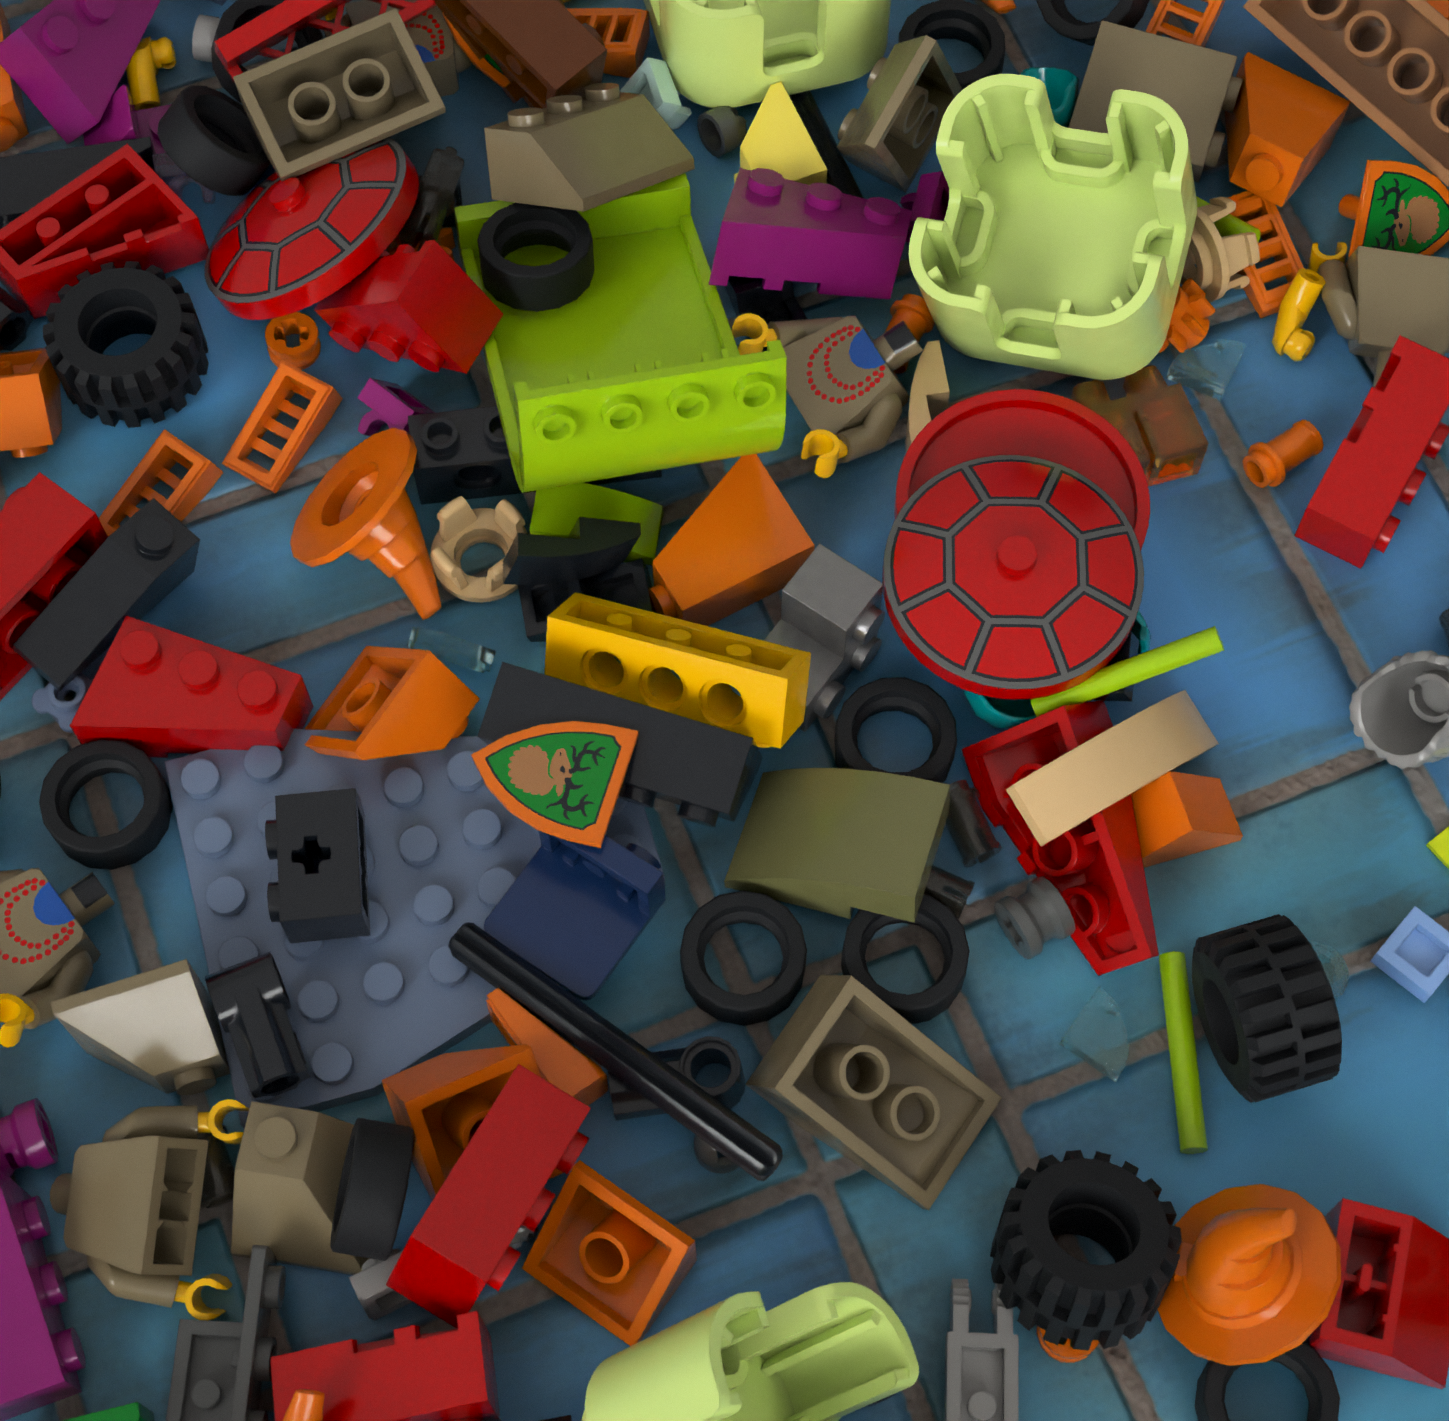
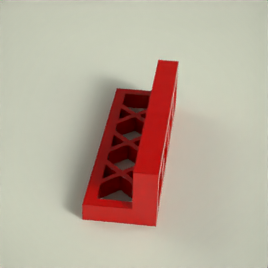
M285 0L214 41L215 53L234 82L233 77L243 73L239 66L255 56L262 55L277 59L291 53L295 34L307 26L332 32V35L349 28L340 24L345 4L352 0ZM368 0L381 4L379 15L386 12L387 6L400 9L399 14L404 24L437 6L434 0H418L414 3L404 0ZM337 9L334 23L321 20V18ZM288 38L285 52L271 49L274 45Z

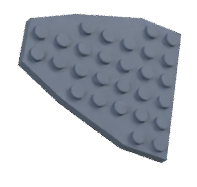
M294 729L284 751H280L276 746L254 745L249 750L210 749L165 761L209 975L271 952L289 997L291 1009L287 1010L293 1030L298 1037L310 1075L309 1078L299 1083L297 1088L277 1096L254 1098L250 1093L230 1032L225 1033L220 1023L235 1100L249 1108L251 1101L318 1112L373 1097L385 1091L381 1080L441 1055L492 1022L486 1000H488L487 994L496 988L453 957L448 944L451 937L464 923H474L484 930L486 918L539 850L541 841L539 831L510 813L484 783L471 757L473 753L487 746L479 737L459 736L458 738L451 739L447 746L441 750L358 760L319 754L305 746V743L311 735L356 741L361 732ZM356 788L365 816L370 936L290 943L280 922H271L267 901L268 883L278 882L277 859H269L265 839L266 820L276 819L275 796ZM618 798L606 836L623 847H626L629 843L639 845L651 853L661 864L645 807ZM325 859L314 860V869L308 874L319 873V863ZM238 1111L241 1126L245 1129L249 1111Z

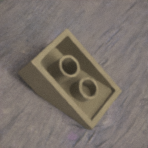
M927 35L895 44L888 58L882 57L876 62L867 81V88L869 89L859 109L853 108L847 113L838 131L840 142L837 148L849 163L905 193L937 139L940 124L947 107L956 95L963 90L937 40Z
M820 975L746 1082L749 1088L796 1125L925 1210L931 1208L1002 1099L1000 1095L852 975Z

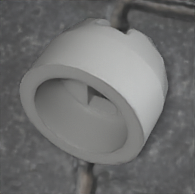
M203 14L197 17L192 38V52L195 60L212 63L211 47L221 18Z

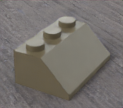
M397 8L233 77L244 110L268 160L281 181L302 175L446 113V107Z
M597 83L585 86V95L582 96L561 95L548 98L546 100L547 107L543 109L520 108L511 110L507 113V121L484 128L492 200L584 212L695 169L694 157L644 94L620 92L619 84Z

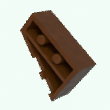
M434 0L435 4L479 60L489 54L511 83L503 90L514 104L523 97L530 108L543 109L547 107L546 100L548 98L561 95L582 96L585 95V86L602 83L607 54L604 42L592 26L587 23L581 24L565 8L563 0Z

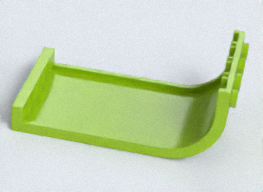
M686 173L584 212L577 211L588 222L593 238L594 274L590 286L577 300L560 308L535 312L514 309L497 301L484 287L478 250V237L481 228L496 211L514 204V202L498 200L454 207L458 249L463 271L503 313L502 318L485 343L483 352L512 468L522 493L776 451L780 448L784 438L786 422L787 357L781 340L767 342V351L745 355L739 354L716 285H709L711 271L691 216L690 184ZM533 245L513 251L504 259L518 265L540 266L560 260L568 252L555 246Z

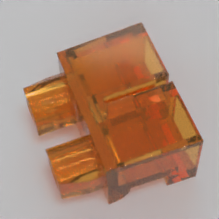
M1155 365L1144 367L1125 377L1123 388L1127 395L1126 397L1110 400L1103 381L1097 379L1080 383L1073 387L1071 400L1090 408L1105 418L1128 441L1142 465L1148 487L1199 473L1209 443L1181 383L1168 386Z

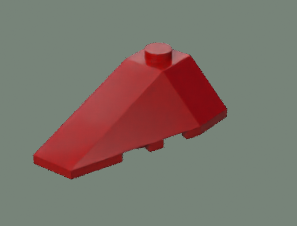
M1104 700L1061 706L961 749L983 812L994 827L1002 826L1021 853L1016 859L1027 875L1043 876L1059 891L1069 907L1075 922V932L1070 936L1098 976L1159 955L1131 794L1068 832L1040 846L1006 789L1065 753L1113 727Z

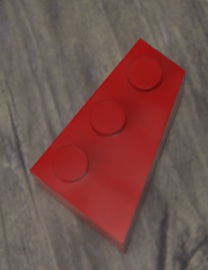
M127 143L0 229V282L21 305L28 309L30 315L37 319L46 316L50 303H60L59 290L65 284L72 287L79 283L76 276L86 270L92 275L102 271L101 264L113 262L115 268H124L126 261H135L140 263L144 271L150 265H154L163 269L164 274L206 260L209 248L198 216Z
M435 240L425 241L421 249L414 252L415 249L409 244L399 245L393 255H389L390 253L385 250L360 275L335 293L319 301L314 309L331 327L329 331L330 337L339 345L352 352L359 353L364 348L372 350L392 362H398L400 358L413 360L421 367L432 372H438L440 368H445L465 374L468 373L503 316L502 311Z
M1399 335L1390 352L1375 387H1371L1362 404L1361 412L1347 437L1343 439L1312 496L1294 535L1360 569L1372 548L1382 553L1385 552L1401 522L1400 519L1391 515L1398 501L1410 506L1427 474L1416 467L1423 455L1435 460L1449 434V425L1441 422L1449 407V358Z
M126 615L70 727L81 744L99 739L125 741L144 751L148 757L168 758V753L195 754L210 749L249 750L254 745L276 746L280 751H284L293 730L304 728L314 706L300 674Z
M518 1064L409 1237L386 1286L458 1329L457 1315L469 1313L486 1284L499 1292L520 1257L521 1252L509 1245L521 1225L534 1232L556 1194L544 1186L555 1168L568 1175L587 1144L589 1137L580 1133L578 1129L591 1107Z
M473 1311L457 1315L458 1329L420 1334L419 1326L411 1325L393 1329L394 1339L357 1344L355 1339H349L270 1357L275 1421L283 1420L292 1397L298 1389L316 1390L325 1393L322 1421H501L491 1335L479 1312Z

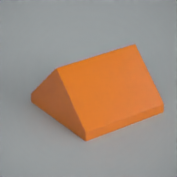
M579 1160L572 1167L521 1269L626 1344L632 1346L643 1339L696 1263V1243L690 1236Z

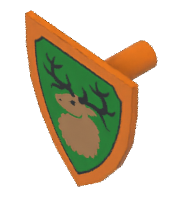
M1367 160L1360 197L1347 194L1339 202V213L1346 218L1355 220L1348 258L1358 246L1431 256L1449 241V190L1438 177L1417 165L1393 160Z
M580 721L541 724L503 736L473 753L471 757L487 788L510 813L538 831L566 841L601 848L639 736V731L608 724Z

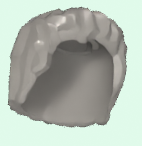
M1421 650L1416 653L1408 652L1402 656L1397 655L1378 668L1371 676L1364 678L1351 695L1352 701L1349 705L1350 721L1354 725V734L1363 738L1366 749L1375 751L1378 758H1385L1390 765L1401 769L1407 767L1417 768L1424 763H1433L1449 756V656L1438 655L1432 650Z

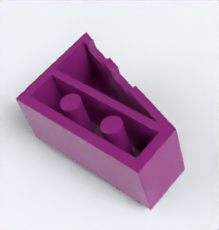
M53 0L0 43V64L63 140L70 144L100 122L160 0Z
M740 168L722 219L709 285L727 286L729 276L762 278L763 289L782 291L784 280L818 283L816 288L818 294L890 300L908 233L912 210L901 208L894 201L883 197L864 199L844 194L837 187L827 183H812L808 185L784 179L781 174L770 169L757 168L748 170Z
M1 1170L0 1421H5L81 1393L82 1390L77 1371L86 1367V1361L76 1330L73 1327L65 1329L59 1304L68 1301V1292L58 1263L56 1261L48 1263L42 1238L49 1236L51 1229L45 1207L38 1195L31 1197Z

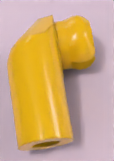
M149 36L141 39L126 68L129 92L136 111L161 106L156 75L159 73L158 69H170L176 64L173 42L167 37L152 40Z
M1304 268L1298 270L1279 306L1272 338L1275 351L1280 356H1283V354L1288 355L1295 362L1303 361L1315 344L1314 334L1302 329V326L1326 282L1320 274Z

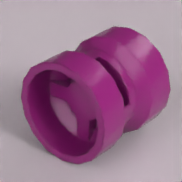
M37 1098L14 1106L11 1114L0 1118V1170L8 1177L12 1178L15 1170L18 1168L29 1166L37 1170L58 1162V1151L54 1133L45 1109Z

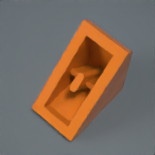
M1169 771L1131 794L1144 868L1241 841L1243 837L1220 778Z

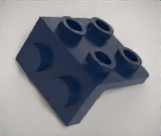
M539 831L541 847L486 918L484 930L576 998L584 1001L590 1000L597 995L666 900L664 872L659 870L661 864L651 853L634 843H629L626 847H623L605 835L602 847L597 848L566 841Z

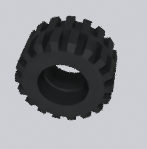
M126 261L124 268H115L113 262L101 264L102 271L92 275L88 270L76 276L79 283L73 287L65 284L59 290L58 296L61 302L50 303L46 312L50 323L43 325V338L47 344L45 347L46 352L68 398L73 405L78 404L81 413L90 419L99 415L102 424L113 427L116 426L119 420H125L127 427L132 428L141 427V420L151 417L155 424L166 419L163 412L170 408L179 412L187 405L184 396L187 393L196 395L201 388L202 383L199 375H206L209 365L206 353L209 351L204 333L189 294L184 292L182 284L174 276L166 278L163 269L154 265H150L144 271L140 263L135 261ZM132 334L152 335L143 346L133 352L116 356L103 354L110 344L124 336Z
M1277 914L1206 935L1196 940L1192 957V983L1199 1017L1218 1065L1240 1095L1251 1103L1259 1102L1331 1080L1337 1076L1342 1056V1034L1335 998L1325 970L1315 950L1300 929L1288 917Z
M1081 1150L1066 1151L1061 1162L1051 1154L1039 1159L1036 1171L1027 1167L1018 1176L1015 1188L1011 1187L990 1253V1256L994 1258L990 1269L993 1283L1003 1284L999 1298L1006 1309L1013 1307L1020 1309L1017 1321L1029 1331L1035 1325L1046 1330L1043 1339L1058 1345L1061 1337L1072 1339L1073 1349L1089 1350L1092 1340H1098L1103 1349L1118 1346L1122 1334L1131 1340L1142 1332L1146 1320L1151 1322L1160 1306L1180 1258L1177 1252L1182 1243L1181 1228L1172 1226L1177 1214L1171 1201L1160 1202L1158 1200L1162 1190L1161 1187L1152 1178L1145 1182L1136 1176L1139 1168L1125 1161L1122 1167L1110 1163L1111 1155L1097 1151L1093 1159L1084 1158ZM1076 1234L1090 1238L1103 1246L1116 1263L1095 1265L1080 1261L1065 1252L1055 1241L1054 1236Z

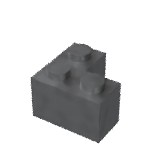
M820 543L783 588L781 619L764 639L767 642L811 653L804 722L799 727L804 732L807 731L818 715L826 719L836 709L846 690V687L842 684L854 668L862 672L872 662L881 646L882 640L877 638V633L885 617V612L880 610L883 583Z

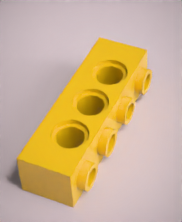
M577 592L572 594L547 616L544 675L751 737L759 748L776 747L781 749L804 722L811 661L810 652ZM671 670L674 671L680 677V679L675 677ZM729 685L736 688L741 696L737 695Z

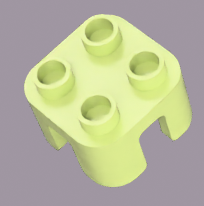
M643 0L646 10L649 11V19L663 61L667 63L675 88L688 100L710 108L721 106L736 108L762 102L770 85L780 81L783 83L788 95L858 79L869 73L876 62L884 56L888 42L891 0Z
M1018 74L991 75L973 82L956 95L943 115L936 141V155L949 187V202L945 218L942 221L917 217L910 237L908 252L910 268L933 321L942 338L952 348L966 356L1098 380H1112L1129 376L1141 370L1155 358L1168 334L1197 216V198L1188 137L1181 118L1169 104L1147 93L1122 89L1115 90L1112 93L1106 116L1107 134L1067 128L1056 123L1046 86L1035 77Z
M852 1282L823 1285L768 1311H765L759 1291L743 1292L733 1295L605 1359L598 1365L590 1378L585 1396V1410L581 1421H839L841 1417L914 1385L919 1376V1365L910 1338L896 1313L877 1293L863 1285Z

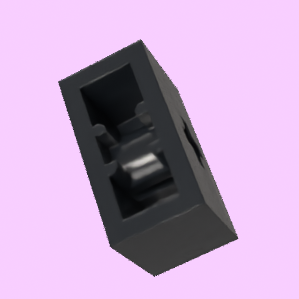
M356 788L275 796L276 819L266 820L265 823L268 857L270 860L277 859L278 882H269L267 886V901L271 922H280L290 943L370 936L365 816ZM325 859L319 863V873L308 874L314 869V860Z

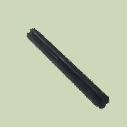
M471 922L464 923L451 937L448 947L453 957L495 988H499L511 996L528 1012L755 1179L765 1181L777 1169L783 1158V1150L779 1144L479 926Z

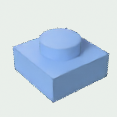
M1414 906L1370 962L1425 1003L1449 974V931Z

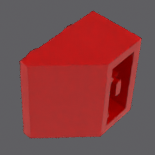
M1342 1198L1325 1216L1340 1245L1341 1284L1327 1318L1304 1342L1316 1349L1319 1355L1325 1359L1438 1389L1445 1388L1449 1366V1238L1414 1216Z

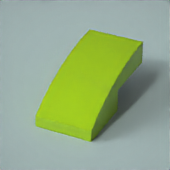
M588 483L536 490L529 530L530 534L568 538L579 517L641 523V535L624 562L627 563L642 558L645 564L652 565V561L657 556L663 517L662 505L629 493Z

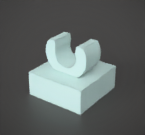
M647 57L620 90V92L644 94L671 129H679L692 114L690 108L681 105L679 99L681 93L675 88L666 61Z

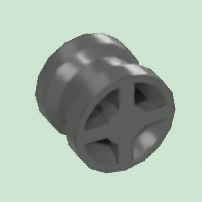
M1043 876L1029 882L1026 892L1017 898L1005 896L995 902L994 905L995 914L1003 932L1012 946L1025 959H1032L1042 952L1044 943L1050 939L1063 940L1072 935L1076 929L1073 916L1065 900L1055 886Z

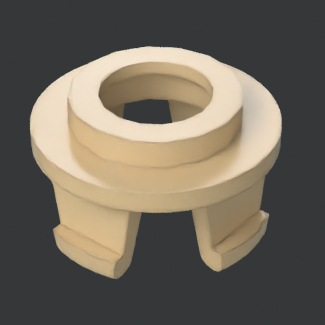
M1226 197L1209 199L1210 204L1197 207L1196 221L1180 281L1183 285L1186 280L1192 278L1206 293L1205 298L1209 302L1222 298L1232 288L1242 289L1248 286L1250 283L1249 277L1237 272L1260 261L1259 245L1255 232L1221 237L1214 222L1236 209V203Z
M462 496L447 503L437 513L440 527L432 542L430 554L435 576L440 585L451 595L476 603L496 601L513 593L518 589V585L503 584L504 558L488 569L487 577L479 578L464 573L461 568V559L463 553L469 547L484 542L495 544L506 556L517 533L528 534L524 528L526 523L519 510L506 499H502L496 505V509H471L468 502Z

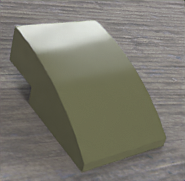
M798 768L763 772L724 880L725 887L738 891L766 894L777 901L851 919L854 908L915 923L949 814L950 785L911 776L845 768Z

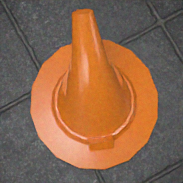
M390 428L371 435L352 448L326 473L309 495L294 524L290 545L293 557L300 563L310 567L330 563L346 552L360 561L368 559L388 578L393 576L422 620H426L436 614L442 605L437 579L417 513L405 489L414 469L417 447L413 437L407 431Z
M1265 1184L1226 1188L1193 1205L1174 1225L1181 1228L1182 1243L1177 1252L1180 1258L1160 1303L1158 1312L1165 1329L1194 1356L1227 1366L1265 1363L1300 1346L1327 1318L1341 1284L1340 1245L1322 1212L1296 1192Z

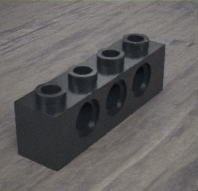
M497 406L408 416L409 434L413 437L417 447L413 474L421 505L450 502L459 496L468 500L522 493L514 475ZM656 470L584 483L599 485L662 477V471Z

